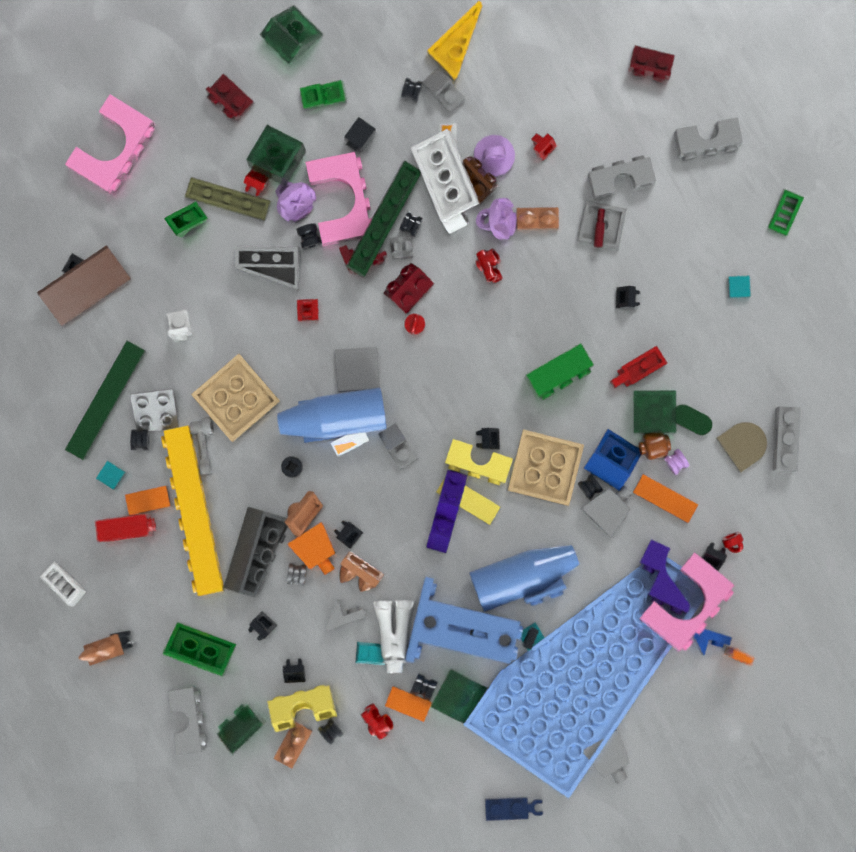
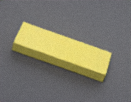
M444 480L436 491L439 495H441ZM464 487L459 507L490 525L501 507L469 487Z

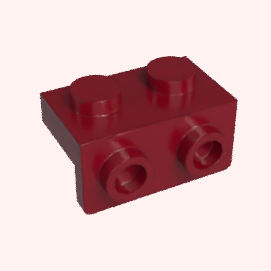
M410 263L401 270L400 275L394 281L387 285L383 294L407 314L434 285V282L419 267Z

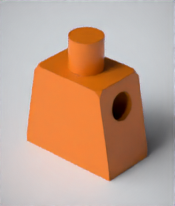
M322 522L288 543V546L309 569L318 565L324 575L335 569L329 558L336 554Z

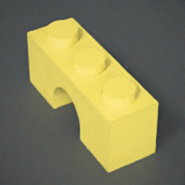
M455 439L452 440L445 464L449 465L448 469L459 473L461 469L469 471L468 476L480 479V476L489 478V483L500 486L501 482H506L513 458L493 452L487 464L477 465L472 461L470 455L473 445Z
M329 685L317 686L309 691H297L293 695L286 697L277 696L267 701L275 732L296 727L295 716L302 709L312 710L316 721L337 717Z

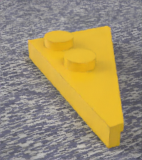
M480 1L468 10L427 50V53L454 80L459 75L483 6Z

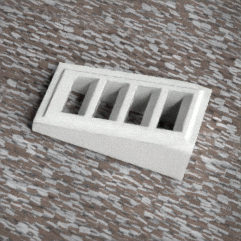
M53 562L40 576L69 606H75L87 593L56 562ZM58 571L57 576L51 581V576ZM64 577L65 579L57 586L56 584ZM70 583L71 585L63 592L62 590Z

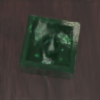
M266 125L246 161L249 168L286 186L306 150L302 142Z
M676 390L634 391V434H676Z

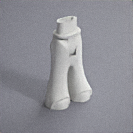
M392 601L373 602L380 629L383 660H386L383 661L386 664V673H403V663H405L407 654L408 626L414 601H395V634L392 632Z

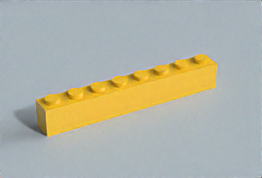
M190 426L164 430V436H161L163 448H167L169 455L165 459L167 468L171 469L173 477H170L172 490L176 489L175 507L176 510H180L182 517L178 521L180 530H184L186 539H183L185 552L189 551L188 569L189 572H193L195 579L191 581L193 592H197L198 596L225 591Z

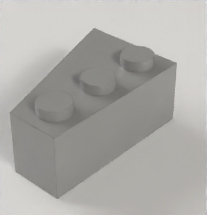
M235 246V268L298 290L300 247Z

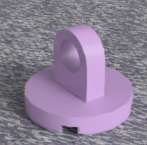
M490 135L477 143L474 149V157L482 163V168L486 173L489 172L494 177L506 174L511 169L515 160V151L508 139L500 135Z
M284 182L276 189L278 197L277 210L286 221H299L311 212L313 201H316V194L307 183L299 182L293 184L292 182Z
M508 198L495 199L490 208L483 209L478 213L476 218L477 225L484 231H492L497 239L508 240L509 236H513L517 226V215L511 208L514 207L513 203ZM489 216V222L484 224V219Z

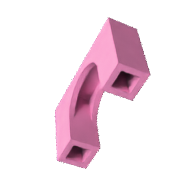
M110 94L99 110V113L124 130L126 145L123 152L113 160L101 161L76 147L65 163L69 169L109 194L118 189L121 184L120 178L124 173L127 174L129 172L134 156H138L144 147L142 145L146 138L149 139L155 130V124L151 119Z
M355 152L307 161L306 167L311 186L339 181L347 184L355 194V204L348 215L340 219L318 223L322 245L328 246L361 239L372 218L368 219L367 210H371L369 198H364L363 190H367L365 178H360L359 170L362 169L360 157L356 158Z
M696 553L691 556L680 571L692 580L703 593L704 605L699 615L690 620H679L653 602L640 618L644 624L678 652L682 648L686 651L694 642L691 637L696 632L700 634L707 626L704 623L709 616L713 618L721 609L718 607L722 600L727 602L734 593L731 589L735 585Z

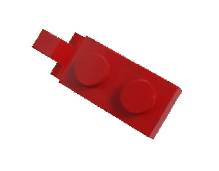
M655 346L617 370L619 376L612 379L610 383L614 388L623 383L628 387L668 363L658 346Z

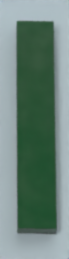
M403 161L346 265L347 268L362 277H365L421 175V171L407 161Z
M126 341L66 446V451L82 460L86 458L146 351Z

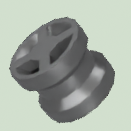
M289 563L287 584L298 583L300 586H304L306 565L295 566V564Z

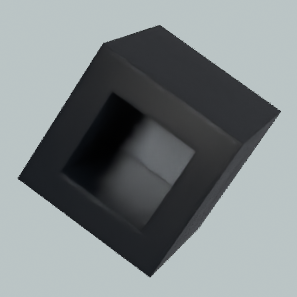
M358 117L344 136L347 142L345 145L354 152L359 150L362 153L376 134V128Z

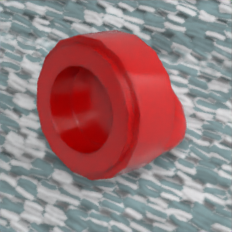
M410 314L405 320V329L412 335L420 334L425 328V320L419 314Z
M734 532L722 538L723 546L728 548L730 552H742L744 548L742 541H744L741 532Z

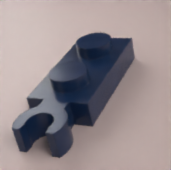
M527 797L485 799L486 821L528 819V813L541 816L543 811H536L534 807L536 804H542L543 801L535 799L528 803Z

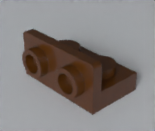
M469 156L463 160V164L478 197V202L482 204L499 186L496 184V178L491 173L484 171L482 163L476 157L472 158V156Z

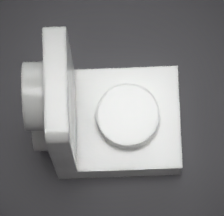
M188 310L167 313L170 328L167 331L169 337L176 339V341H184L188 339V336L193 335Z

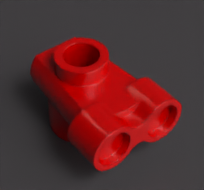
M492 248L488 251L481 250L476 253L478 258L475 261L480 271H484L483 274L487 282L497 283L501 281L503 277L496 265L501 263V259L496 250Z
M372 703L364 709L365 711L361 714V717L368 724L369 733L372 736L376 735L380 740L386 737L389 731L393 729V722L387 714L380 716L379 710Z

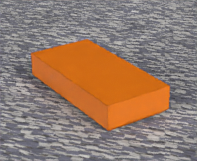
M167 486L125 495L129 515L171 506Z
M393 686L385 706L424 722L432 702Z

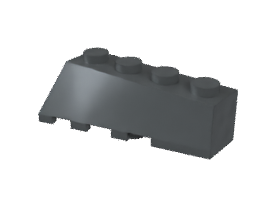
M251 507L247 508L223 588L255 597L267 574L266 568L268 564L274 561L276 557L274 553L279 543L282 544L286 537L284 533L288 527L285 523L287 518Z

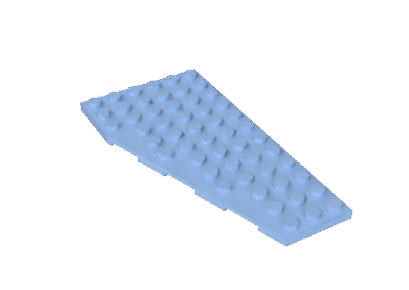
M667 557V573L690 604V609L687 614L682 613V615H678L670 611L671 606L663 603L660 607L676 619L690 620L704 600L703 593L692 580L680 571L682 567ZM643 565L639 566L537 643L530 651H527L500 671L464 723V726L568 799L672 647L640 620L641 616L653 603L650 601L652 597L648 596L658 575L656 571L654 574L643 570ZM604 738L591 759H588L583 753L584 749Z

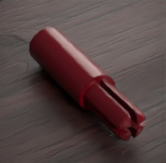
M602 208L598 209L597 222L595 224L594 247L603 248L605 209Z

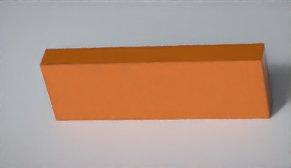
M642 474L632 492L686 523H689L698 507V504L644 474Z
M726 646L724 650L725 655L749 666L752 665L755 659L729 646Z

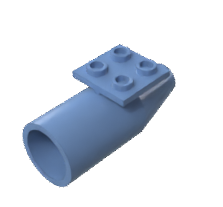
M381 387L298 401L299 405L277 413L280 434L302 436L304 443L387 429Z
M572 545L524 551L469 572L482 609L486 612L523 597L526 604L530 603L534 606L544 602L543 597L548 595L551 598L563 595L562 590L567 588L562 577L577 567L579 561Z

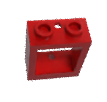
M150 514L95 521L97 542L154 536L153 531H156L155 518H151Z

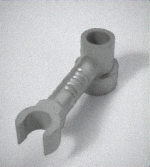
M211 417L202 418L201 421L190 422L191 434H196L202 474L212 473L205 435L213 434L214 427Z

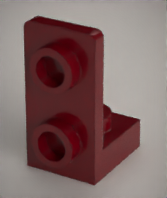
M344 245L339 250L347 265L354 250L353 248L348 249L347 245ZM386 251L377 254L372 263L373 266L385 262V258L388 257Z

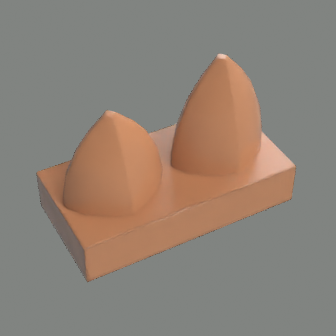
M559 207L516 209L517 230L559 229Z
M349 551L341 562L339 578L340 583H344L358 576L359 590L363 592L376 587L385 574Z
M118 634L84 645V651L78 659L88 661L91 666L123 655L124 652Z
M296 721V727L289 729L273 758L291 769L312 733L311 729Z

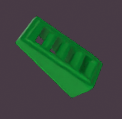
M784 188L768 228L787 236L804 197ZM786 197L796 200L795 204L786 201ZM786 205L793 208L792 212L787 211L782 206ZM779 212L790 216L789 220L778 216ZM778 220L787 225L784 228L775 224V221Z

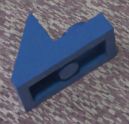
M706 629L700 634L696 632L692 636L702 655H705L709 639L712 640V645L722 648L724 644L730 645L732 637Z

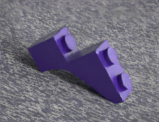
M447 470L426 548L443 553L447 552L468 475Z
M651 539L639 563L643 565V570L654 574L655 571L658 572L648 596L652 597L650 601L660 606L663 603L671 606L670 611L678 615H682V613L687 614L690 604L666 570V559L670 548Z

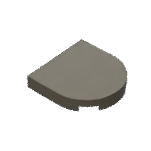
M750 422L736 424L716 438L739 472L744 471L761 459L767 448V438L764 431L756 424Z

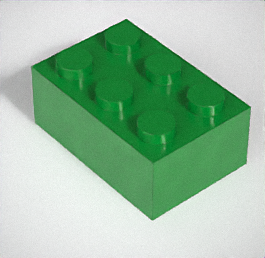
M582 343L526 374L524 378L535 398L539 399L541 397L542 400H545L555 393L554 389L560 387L562 390L573 383L572 379L578 377L580 380L592 372L590 369L594 364Z

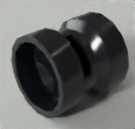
M316 223L307 224L296 229L298 236L302 240V250L322 244L321 238L317 236L318 229Z
M418 673L410 693L414 695L421 694L424 699L430 701L438 682L433 679L426 680L424 675Z

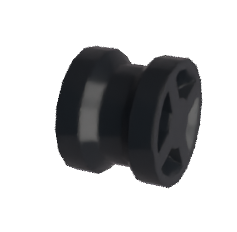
M406 77L401 97H410L413 101L417 102L423 82H415L411 78Z
M407 211L399 230L408 231L411 236L415 237L423 218L420 216L415 217L412 212Z
M131 430V450L142 448L144 451H149V430H144L143 432Z
M289 456L282 461L281 470L286 476L295 478L302 473L303 464L298 458Z
M592 474L585 481L577 483L589 500L593 498L595 493L603 491L601 485Z
M130 631L110 634V636L118 634L122 649L133 647L129 639Z
M331 718L325 726L318 728L320 734L330 745L334 743V739L344 735Z

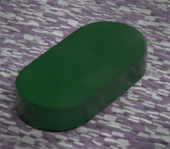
M679 405L672 412V419L677 425L697 435H705L712 429L710 417L688 405Z

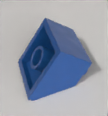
M607 429L584 469L620 491L635 468L641 454L638 447Z

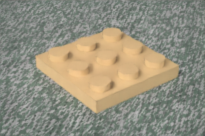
M240 354L236 355L191 394L231 442L238 439L280 402Z
M523 429L508 491L569 506L584 445Z

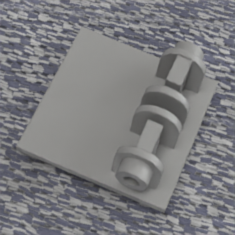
M172 388L130 394L138 432L179 427L174 402L175 393Z

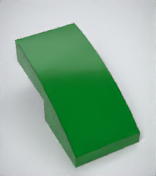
M342 80L300 88L304 109L347 102L344 81Z

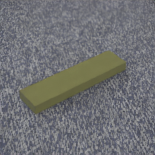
M193 177L190 178L185 194L187 199L261 221L266 220L271 204L270 200Z

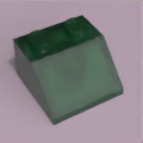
M293 5L272 17L260 35L290 64L301 57L323 33Z
M450 668L431 707L450 718L465 723L485 694L487 687Z
M250 703L246 707L243 704L240 705L233 712L236 716L231 721L226 719L218 727L220 731L217 735L231 754L236 752L267 722Z

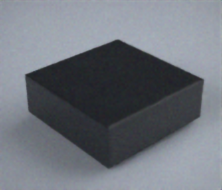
M529 628L522 644L523 647L532 649L539 633L538 629Z

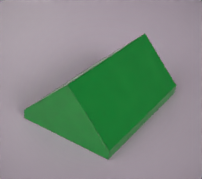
M177 622L163 651V655L223 677L228 669L236 644Z

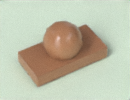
M308 491L300 502L289 506L287 511L288 518L285 520V523L295 536L300 537L322 509L323 504L314 492Z

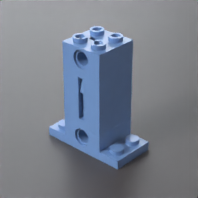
M425 577L405 661L414 663L415 658L419 659L422 646L418 645L419 642L511 664V660H516L518 648L515 646L516 639H521L523 631L520 621L430 600V596L434 597L437 584L433 583V578ZM428 616L434 617L436 619L435 626H425L424 619ZM503 634H507L510 637L507 645L499 644V637Z

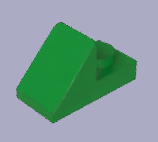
M197 202L164 218L175 235L181 238L189 230L208 219Z

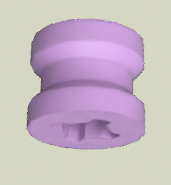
M679 449L675 450L673 455L664 457L666 464L674 475L678 474L680 469L689 467L688 461Z

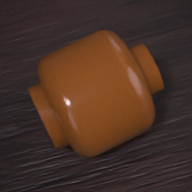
M662 431L646 433L642 436V442L638 443L640 454H645L648 460L666 457L668 451L671 450L669 436L667 434L664 435Z

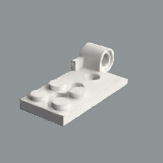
M446 129L411 147V150L439 218L446 230L451 234L469 225L465 211L478 205L479 202L451 132ZM441 152L442 160L434 163V155ZM444 171L450 172V177L447 181L441 180V175ZM456 189L458 192L457 197L450 200L449 192Z

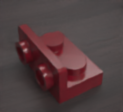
M635 45L628 71L638 77H644V75L651 76L653 80L658 82L669 81L675 55Z
M224 73L211 87L208 86L205 89L208 93L206 97L214 105L220 104L224 108L222 112L229 119L234 117L238 121L254 104V101Z

